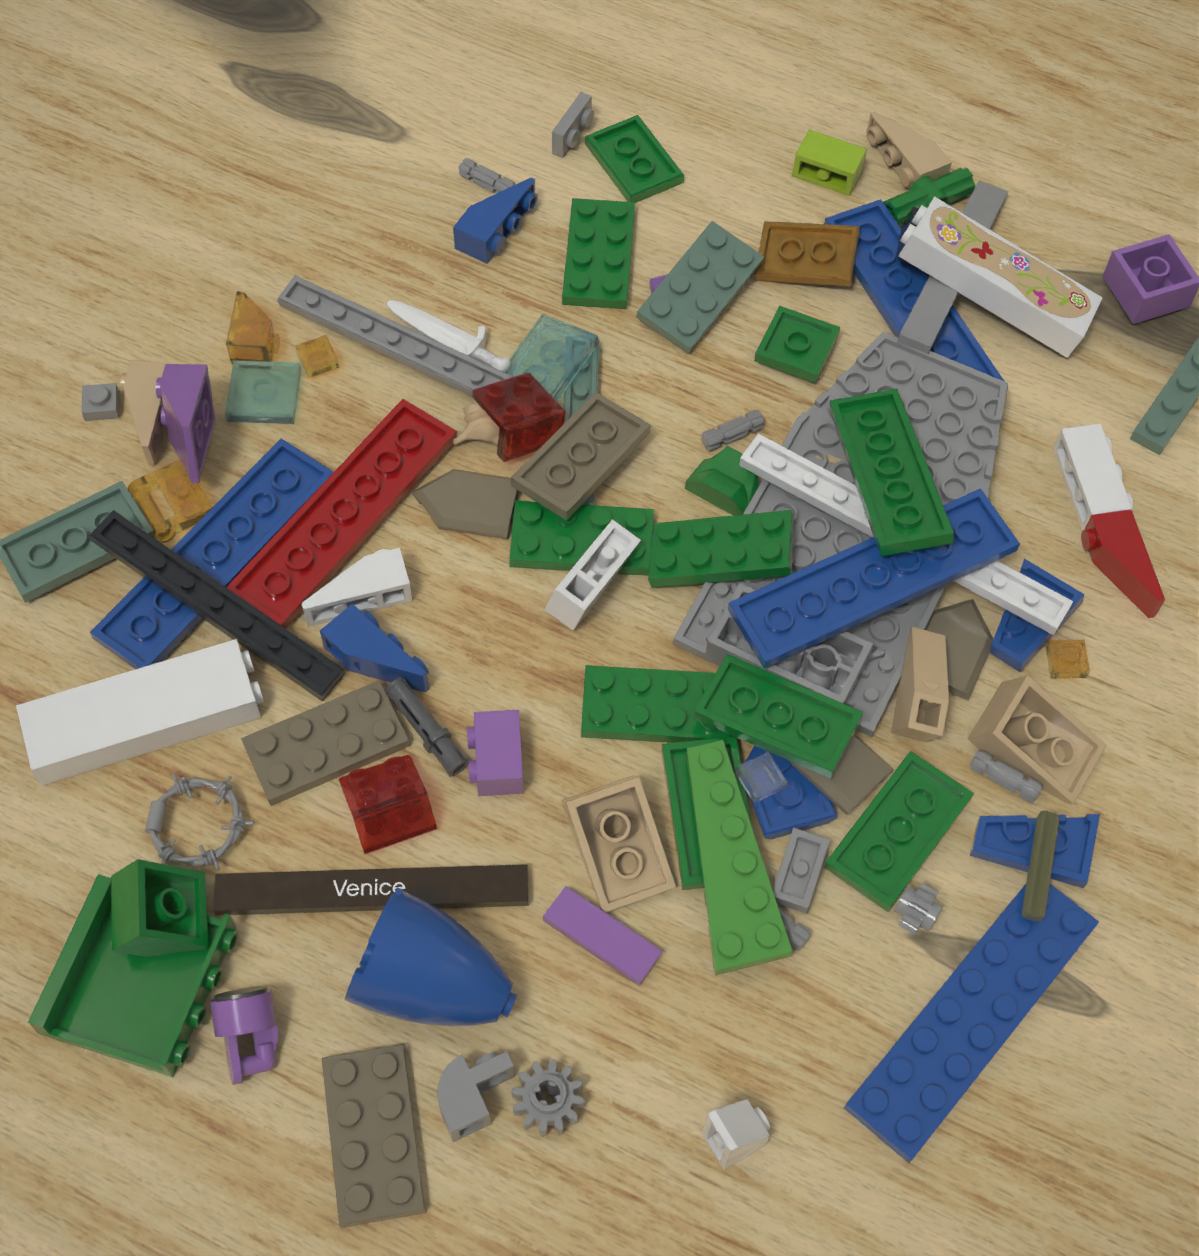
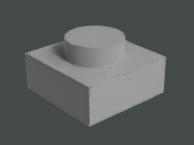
M117 383L82 386V415L85 421L119 418V389Z

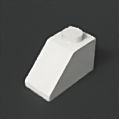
M748 1099L708 1113L702 1135L722 1169L726 1170L766 1146L770 1137L767 1132L770 1130V1124L759 1107L753 1109Z

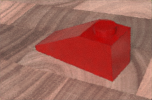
M1132 510L1091 515L1085 529L1081 533L1083 548L1089 551L1093 564L1148 618L1155 617L1164 603L1165 597Z

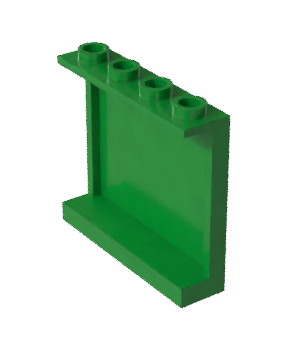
M98 874L28 1023L40 1035L173 1077L177 1067H182L188 1058L190 1043L188 1041L193 1029H198L204 1020L207 1009L205 1001L210 990L214 991L219 985L223 971L220 966L225 954H230L236 945L238 938L237 928L229 914H224L222 919L207 915L208 947L203 950L150 957L112 952L111 878Z

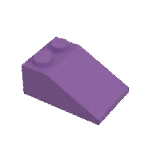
M165 364L162 377H158L156 380L157 398H162L163 401L161 423L162 426H167L169 440L191 482L199 483L216 422L207 364Z

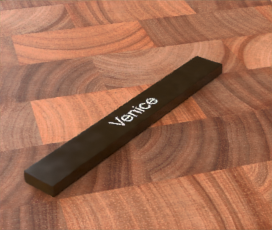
M528 864L216 874L213 912L215 916H220L224 914L252 915L380 911L384 909L391 894L395 892L397 887L427 901L438 909L529 906Z

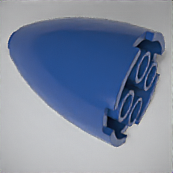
M397 887L395 892L391 894L374 927L359 965L361 966L356 968L345 996V1000L352 1004L399 1020L426 1025L475 1026L497 1022L500 1015L508 1017L517 994L510 992L513 983L500 963L466 928L427 901Z

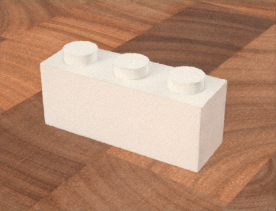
M1101 423L1061 429L1053 449L1082 531L1085 529L1091 515L1133 510L1132 497L1130 493H1126L1122 482L1121 467L1114 461L1111 440L1108 436H1105Z

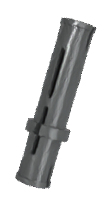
M404 677L391 682L385 692L424 741L423 747L428 753L434 754L447 771L449 777L462 772L468 766L469 761L452 742V735L449 730L442 728Z

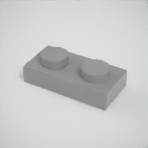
M580 92L552 131L553 155L563 158L570 148L576 146L583 129L591 125L594 117L592 96Z
M793 827L773 888L777 904L807 914L830 839Z

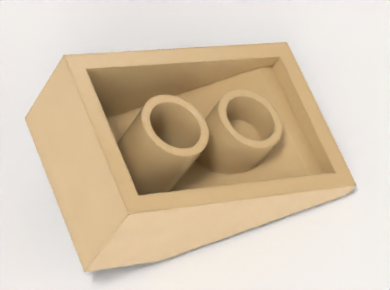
M1028 675L1001 682L968 737V740L979 750H984L993 755L992 760L997 762L1000 759L1025 773L1024 778L1029 780L1032 777L1041 782L1043 785L1042 790L1067 804L1075 802L1106 747L1103 741Z
M632 775L562 800L574 839L602 911L606 913L676 888L640 777Z

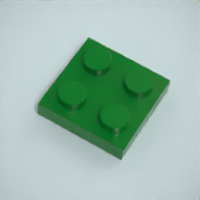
M779 306L755 353L754 361L816 383L839 336L840 327Z

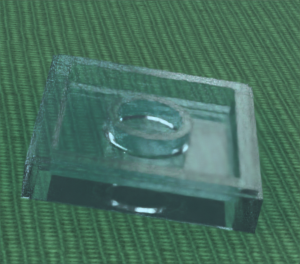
M233 360L225 411L226 421L294 424L301 377L300 363Z

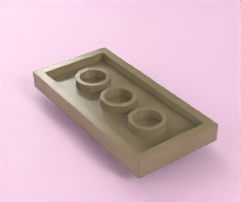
M595 392L511 477V486L567 521L650 434L651 425Z
M380 680L241 738L270 806L410 747L409 739Z
M403 1044L322 1058L339 1226L346 1228L425 1213Z

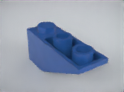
M526 179L471 205L453 227L455 249L488 264L495 253L499 254L505 240L511 232L515 233L518 230L524 215L534 209L538 199V195L535 193V179Z
M352 604L320 630L324 649L348 671L389 683L404 677L412 689L425 693L429 690L427 676L429 671L426 665L418 657L414 656L411 658L405 653L401 642L391 633L386 635L379 628L377 620L368 611L362 613Z

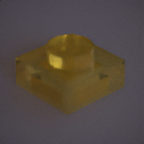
M327 335L295 345L296 353L308 378L339 368L338 358Z
M1048 640L1046 654L1050 679L1087 678L1090 668L1085 640Z

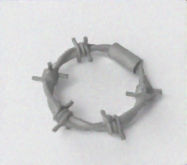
M173 774L172 777L175 784L157 801L151 802L145 832L151 835L155 849L159 853L158 857L163 860L161 864L171 861V863H184L192 866L205 864L209 866L214 863L216 870H219L220 867L217 859L237 841L240 833L244 832L245 824L254 825V821H245L243 819V813L238 805L237 797L232 791V786L228 784L232 779L230 775L225 781L217 782L200 778L186 779L185 777L178 780L176 774ZM208 786L214 789L215 793L220 796L215 802L217 805L222 799L226 798L233 806V818L231 819L230 826H221L222 830H230V834L224 845L214 851L213 849L205 851L203 845H200L201 855L182 857L176 854V850L171 847L176 842L175 839H172L168 845H165L158 837L163 824L167 806L166 802L169 797L177 793L183 795V793L187 792L188 797L192 798L191 788Z

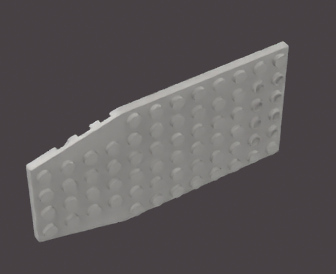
M883 331L857 357L856 363L848 371L845 370L836 379V383L826 393L823 392L807 412H803L796 419L782 444L788 450L855 485L830 413V400L897 388L942 504L945 505L980 488L988 498L1008 383L932 351H929L927 354L897 343L898 337ZM826 454L844 461H839L835 464L828 462ZM765 479L761 481L744 514L792 510L794 515L792 574L872 538ZM786 576L704 583L673 638V645L718 666L721 665L726 654L860 710L863 712V716L857 731L870 737L873 736L901 679L910 627L926 629L947 586L945 584L764 669L729 613L728 604Z

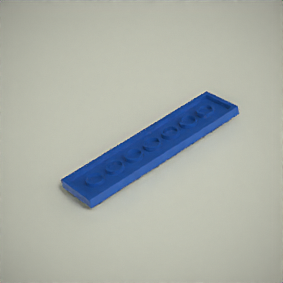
M881 199L825 218L824 224L860 227L854 274L893 334L899 337L930 276L919 268L904 263L896 257L902 229ZM952 305L930 351L1004 381Z
M280 438L171 550L224 587H227L332 475L333 471ZM143 577L90 631V634L96 642L133 668L139 669L162 662L203 618Z
M980 488L943 505L954 532L952 544L880 556L875 539L872 537L729 602L728 611L765 669L1010 555L1018 550L1020 543Z
M1026 884L846 1103L844 1109L906 1162L910 1163L1099 923L1098 920L1051 884L1049 886L1045 916L1040 922L1026 920L1022 917Z

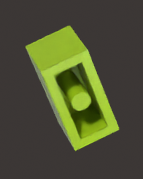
M809 129L795 154L792 176L850 196L863 171L867 149Z

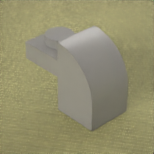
M507 1051L500 1055H497L496 1052L486 1054L477 1059L474 1063L475 1066L470 1069L462 1054L450 1062L443 1071L439 1080L437 1095L442 1118L453 1142L491 1125L490 1114L480 1093L515 1077L514 1065Z

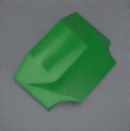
M727 446L712 458L704 459L686 480L685 489L731 515H743L759 487L758 475L739 466L740 458L743 454Z

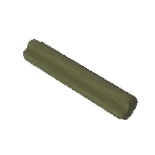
M1041 811L1036 820L1022 908V917L1034 922L1042 921L1045 916L1060 820L1058 814L1048 811Z

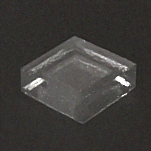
M769 752L737 766L734 771L753 803L785 789L788 785L787 780Z

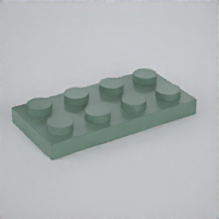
M711 221L640 307L636 318L687 354H690L760 267L764 256Z
M123 481L0 539V559L25 603L115 559V557L93 543L89 536L113 510L153 538H156L152 528Z

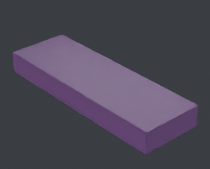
M565 886L543 915L545 923L639 987L662 956V950L567 886Z

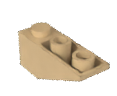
M876 112L870 113L868 128L866 129L867 139L880 152L885 163L891 166L899 176L903 186L910 189L913 183L921 177L930 176L934 180L949 173L952 162L934 141Z
M910 627L891 733L927 742L943 737L949 704L946 636Z

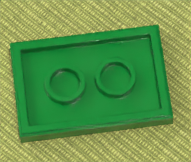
M639 115L585 136V145L627 202L637 203L684 183V174Z

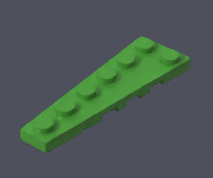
M720 740L687 748L686 759L694 807V821L698 837L699 860L703 876L704 898L708 914V929L715 976L791 957L793 951L724 741Z

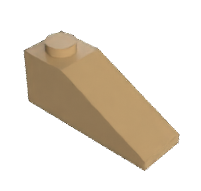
M130 360L127 373H123L121 376L120 388L121 392L125 393L148 466H155L166 427L162 426L161 423L163 401L162 398H157L156 380L158 377H162L165 364L170 363Z

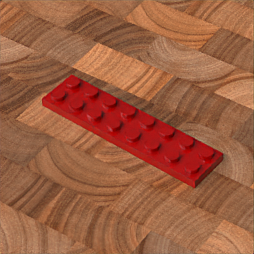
M402 399L226 588L286 629L303 610L302 602L327 584L449 449L457 437V431L405 399Z

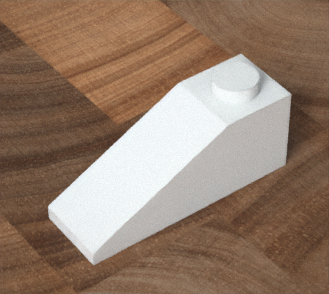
M612 519L554 590L544 610L574 631L641 540Z
M400 548L392 550L382 549L374 554L364 556L302 602L307 626L332 621L352 604L363 613L364 611L370 612L411 602L410 582Z

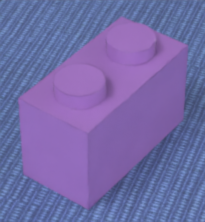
M519 710L474 712V726H467L468 749H475L476 760L469 761L470 783H477L478 796L524 794Z

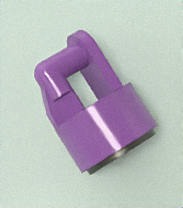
M257 986L214 995V999L210 1001L215 1037H224L232 1085L242 1083L243 1076L272 1070L276 1064L275 1051L279 1035L272 990L267 989V986ZM253 1033L256 1055L239 1058L236 1035Z

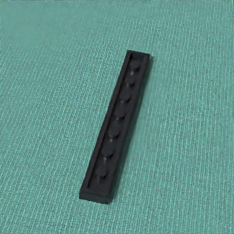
M113 510L89 535L91 541L231 639H237V642L319 700L323 701L345 675V669Z

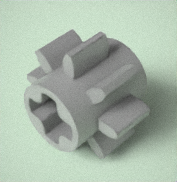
M924 883L920 885L917 891L908 886L894 912L903 916L899 926L914 935L919 927L929 931L943 905L934 901L939 892Z

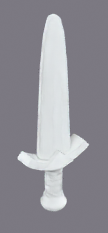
M394 300L387 302L388 309L395 316L423 335L502 372L509 373L511 369L509 358L498 357L484 349L487 339L485 326H478V335L475 337L405 303Z

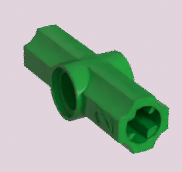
M967 167L964 169L958 168L934 180L930 176L921 177L913 183L909 191L890 198L883 203L900 226L904 224L908 213L913 207L919 209L923 205L928 208L934 196L946 204L952 203L972 194L976 185L973 180V174Z

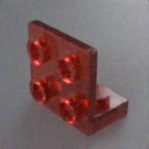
M524 373L473 390V399L499 427L497 455L503 462L538 451L564 424L566 411L531 373Z
M411 755L392 757L384 763L366 769H356L348 775L339 778L340 786L350 809L364 854L438 829L428 793Z

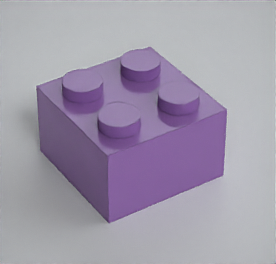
M1170 234L1112 251L1102 276L1133 324L1190 307L1199 289L1198 275Z

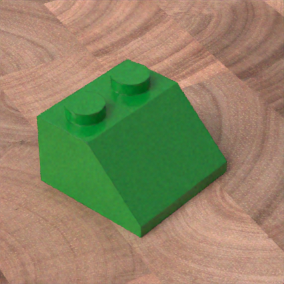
M137 859L111 876L112 952L150 957L207 948L208 926L205 872Z

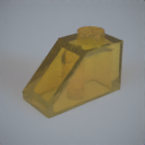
M237 291L226 342L231 364L271 367L273 354H278L279 334H274L271 319L244 292Z

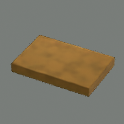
M764 221L758 252L764 256V260L755 271V281L851 286L860 227Z

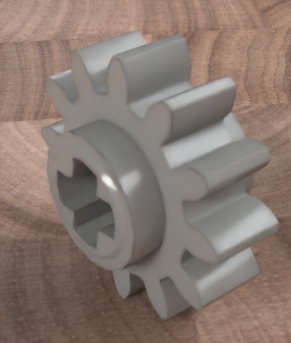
M555 1059L549 1062L548 1070H542L541 1065L535 1061L533 1062L532 1076L525 1072L518 1074L519 1081L524 1088L515 1087L511 1090L514 1099L522 1100V1102L517 1103L513 1107V1113L515 1116L527 1114L524 1119L525 1130L532 1128L534 1123L539 1124L541 1137L547 1134L548 1126H554L555 1131L562 1135L564 1120L571 1124L578 1122L577 1114L572 1108H583L585 1099L574 1095L582 1090L583 1083L582 1080L569 1082L572 1076V1067L568 1066L559 1073L557 1072ZM548 1091L550 1096H555V1103L548 1105L545 1100H541V1093Z

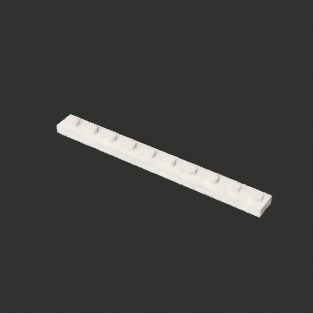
M760 434L756 435L741 456L739 466L859 531L874 537L856 485ZM999 561L992 562L954 580V582L1052 635L1057 631L1073 603L1072 600Z

